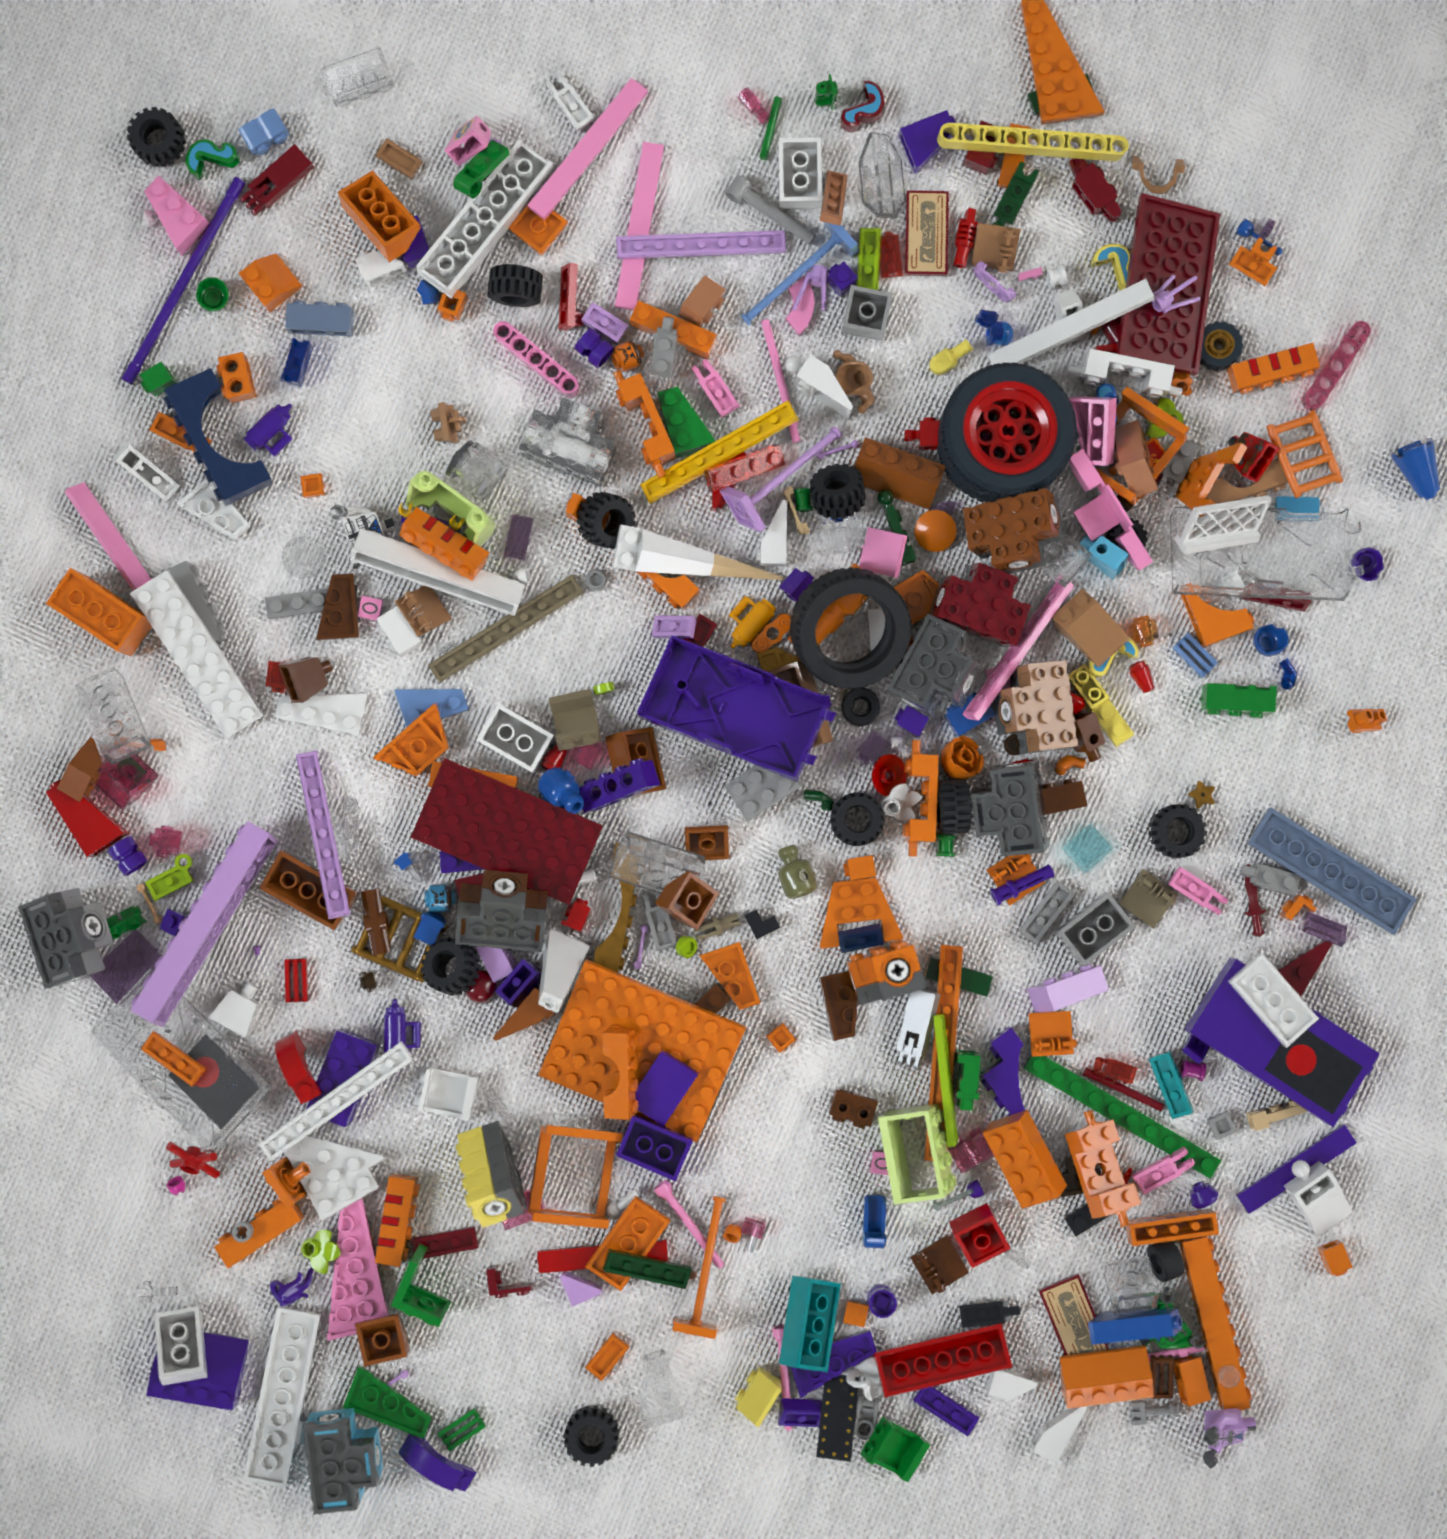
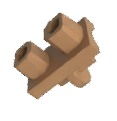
M445 402L438 403V408L430 411L433 422H441L442 427L434 430L435 441L452 444L459 443L457 432L462 431L461 424L466 423V417H460L459 410H454L453 405H447Z

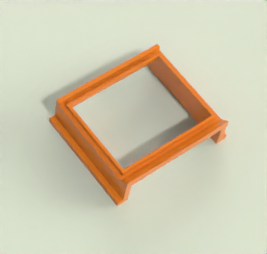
M1126 387L1121 393L1122 401L1116 407L1118 418L1116 426L1129 409H1132L1176 438L1154 465V474L1152 475L1155 480L1186 442L1189 427ZM1095 467L1105 485L1109 484L1114 492L1129 501L1133 506L1142 497H1136V494Z
M547 1124L546 1126H541L527 1211L532 1216V1221L608 1229L610 1220L605 1217L614 1152L616 1142H622L623 1133ZM552 1135L607 1141L596 1214L541 1208Z

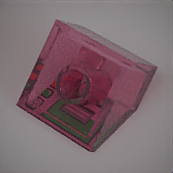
M127 747L101 766L99 770L101 776L95 785L123 811L137 801L158 779L159 775L131 748Z

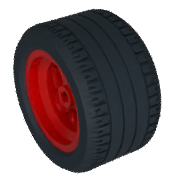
M1022 363L993 364V366L989 365L966 377L950 396L941 415L938 428V456L941 464L945 465L944 471L952 483H955V486L966 495L968 494L969 497L985 503L995 502L1007 497H1015L1027 492H1036L1044 488L1047 489L1067 466L1074 451L1077 438L1076 415L1066 392L1064 393V389L1047 373L1045 374L1040 369L1037 370L1035 367ZM1009 411H1017L1019 418L1013 419L1009 415ZM995 413L998 416V421H990L988 414ZM1023 427H1030L1033 435H1025L1022 430ZM1002 429H1011L1013 436L1003 435ZM980 434H989L990 441H982L980 439ZM1017 446L1022 447L1025 450V455H1017L1014 448ZM996 449L1001 450L1004 457L1001 459L996 458L993 455V451Z

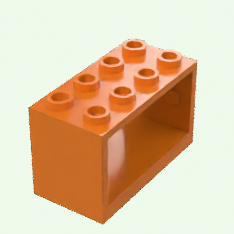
M69 568L46 602L47 605L117 652L131 657L152 628L141 611L87 575L73 568Z

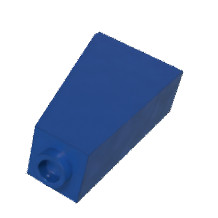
M1177 1308L1104 1311L1088 1322L1091 1344L1175 1336L1181 1331L1182 1318L1178 1314Z

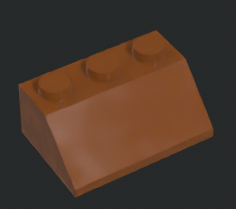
M653 727L622 731L605 737L613 773L617 767L623 765L631 766L630 762L636 759L643 758V761H653L660 785L632 797L666 789Z

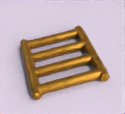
M381 896L383 906L395 910L388 929L390 943L403 914L415 919L397 961L394 962L385 958L386 953L372 955L371 951L365 949L369 940V934L366 933L365 928L357 946L354 945L351 952L423 983L424 975L421 973V968L424 965L421 964L422 959L425 960L426 956L424 953L430 950V945L427 944L416 971L404 966L416 939L414 935L422 918L420 917L422 913L385 896ZM448 924L445 925L444 929L442 928L437 940H439L442 931L445 932L448 928Z

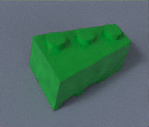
M678 386L657 392L669 438L675 451V458L696 453L715 442V439Z
M1206 683L1202 686L1201 710L1207 711L1208 715H1220V712H1229L1228 716L1242 717V714H1250V718L1262 719L1263 715L1276 711L1277 686L1263 688L1256 687V685L1238 686L1235 684Z

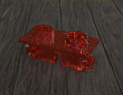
M885 232V236H882L881 276L882 278L901 277L903 272L899 235H893V232Z

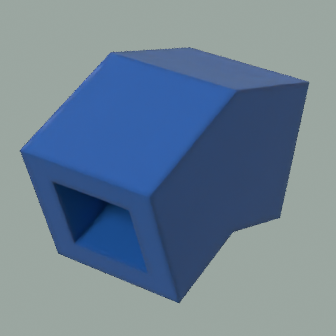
M421 280L417 291L421 295L423 305L440 302L439 290L426 280Z

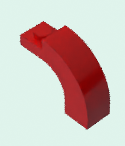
M294 1031L275 1042V1052L289 1087H292L302 1105L321 1095L322 1092L306 1063L304 1056L306 1047L298 1032Z

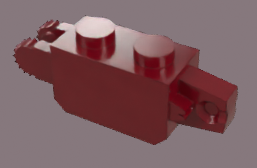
M1071 159L1068 166L1074 175L1072 188L1091 214L1098 215L1102 213L1107 221L1111 223L1116 222L1122 213L1116 202L1118 197L1116 188L1106 181L1104 172L1100 167H1096L1094 163L1089 165L1084 159Z

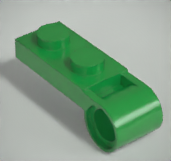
M491 140L488 146L471 159L456 175L453 182L454 189L470 198H476L481 192L482 181L510 155L509 149Z

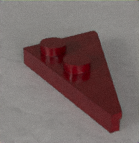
M1328 938L1318 943L1311 950L1291 960L1284 967L1277 969L1300 997L1334 940Z

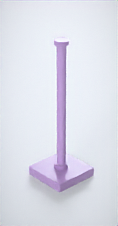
M835 426L831 428L829 434L750 498L748 494L726 485L720 489V493L738 524L759 533L763 531L766 526L754 505L833 440L841 438L840 430Z

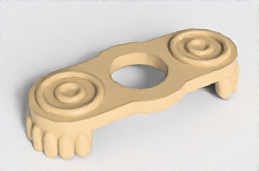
M791 485L783 490L784 499L787 500V505L800 535L808 534L810 530L807 523L800 522L791 500L794 493Z

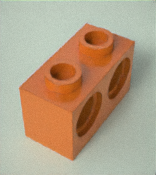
M243 352L218 357L219 364L216 367L219 377L223 378L224 385H221V390L224 398H227L231 403L256 398L248 357ZM231 364H237V369L234 372H229L228 370ZM237 384H242V389L239 392L234 393V386Z

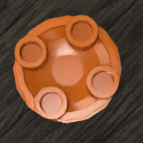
M928 510L916 522L914 529L915 538L919 545L927 551H943L950 547L955 540L957 533L956 522L945 511Z

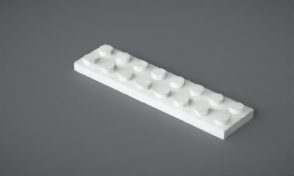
M166 570L130 593L226 738H229L264 716L169 570Z
M283 1306L277 1307L243 1481L284 1489L288 1485L296 1445L298 1420H301L321 1314Z

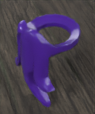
M309 1268L304 1280L301 1272H298L296 1279L286 1285L279 1280H274L270 1283L271 1292L280 1303V1306H288L302 1297L308 1298V1294L304 1291L312 1281L313 1268Z

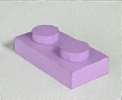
M592 302L581 319L582 323L593 328L615 344H618L629 326L594 302Z
M655 616L652 636L656 639H670L671 635L680 639H694L697 619L694 616Z

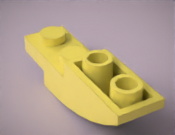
M1086 664L1068 674L1069 681L1077 695L1084 699L1088 712H1095L1102 732L1106 733L1116 748L1134 736L1133 731L1111 703L1110 697Z

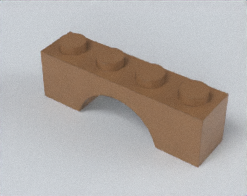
M1277 458L1272 460L1257 483L1254 482L1249 487L1238 488L1230 485L1224 478L1217 479L1206 499H1211L1218 504L1243 500L1252 496L1254 498L1267 495L1266 491L1273 489L1274 492H1278L1287 488L1286 484H1288V481Z

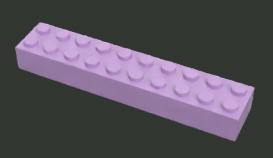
M249 821L239 828L237 832L238 837L234 844L231 843L227 847L224 860L216 865L214 869L215 874L211 881L208 880L202 888L203 894L199 900L196 899L193 902L188 918L182 920L178 928L180 931L176 937L171 938L167 944V952L157 960L154 973L146 978L143 983L144 989L134 997L131 1003L132 1008L130 1011L152 1024L161 1027L165 1026L278 842L270 833Z

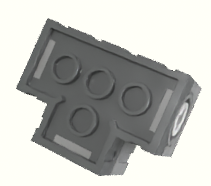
M75 888L47 894L18 906L44 989L74 982L106 970L99 949L114 942L101 902L85 905L80 889Z

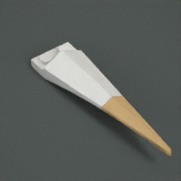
M626 525L619 526L612 564L614 568L637 572L771 580L784 579L782 576L645 529Z

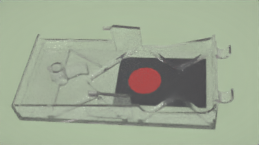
M149 968L91 1033L157 1105L175 1118L198 1143L201 1152H215L218 1148L221 1152L228 1144L226 1139L251 1112L253 1115L257 1113L261 1108L259 1103L274 1087L184 995L164 1027L152 1024L130 1011L134 997L142 992L144 981L155 971V969ZM152 1031H156L206 1067V1070L195 1086H190L141 1050V1047Z

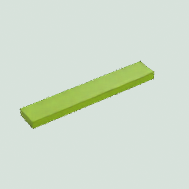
M936 1014L933 1016L947 1147H955L959 1142L944 1014Z

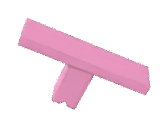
M1042 267L1018 273L1019 281L1039 278L1042 275Z

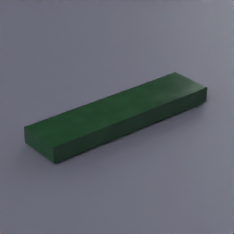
M608 1249L602 1268L603 1272L686 1289L692 1271L691 1266L614 1249Z

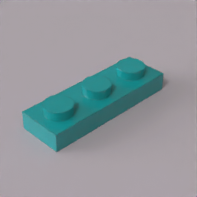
M1171 1051L1151 1056L1149 1061L1171 1118L1176 1119L1192 1114L1194 1110Z

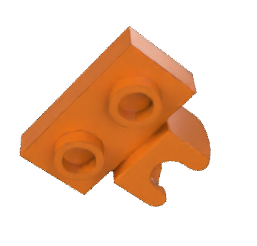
M1258 237L1250 251L1240 246L1228 265L1265 287L1277 269L1276 266L1268 262L1277 250V247L1272 246L1267 252H1263L1260 248L1263 239Z

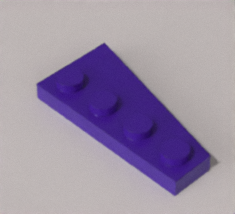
M870 1329L832 1341L828 1372L791 1367L800 1399L814 1389L823 1386L824 1383L832 1378L841 1375L845 1370L854 1367L876 1353Z

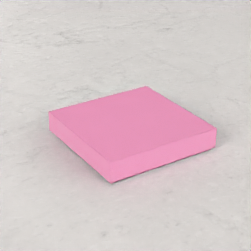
M868 527L859 567L874 573L898 578L907 536Z

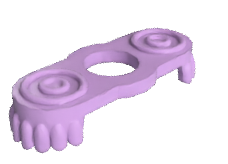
M979 261L973 269L975 276L1003 302L1008 303L1017 296L1015 290L1012 287L1006 290L996 278L985 270L987 264ZM989 281L993 282L996 288L992 287Z

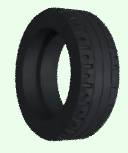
M852 567L829 571L810 583L794 605L793 615L790 619V636L793 648L808 671L818 680L827 683L829 686L841 687L842 689H859L873 685L894 671V668L902 661L909 647L912 623L907 604L890 583L872 571ZM863 594L871 597L880 605L885 615V628L879 643L866 656L852 662H836L829 659L818 647L815 637L816 626L824 610L835 600L846 595Z

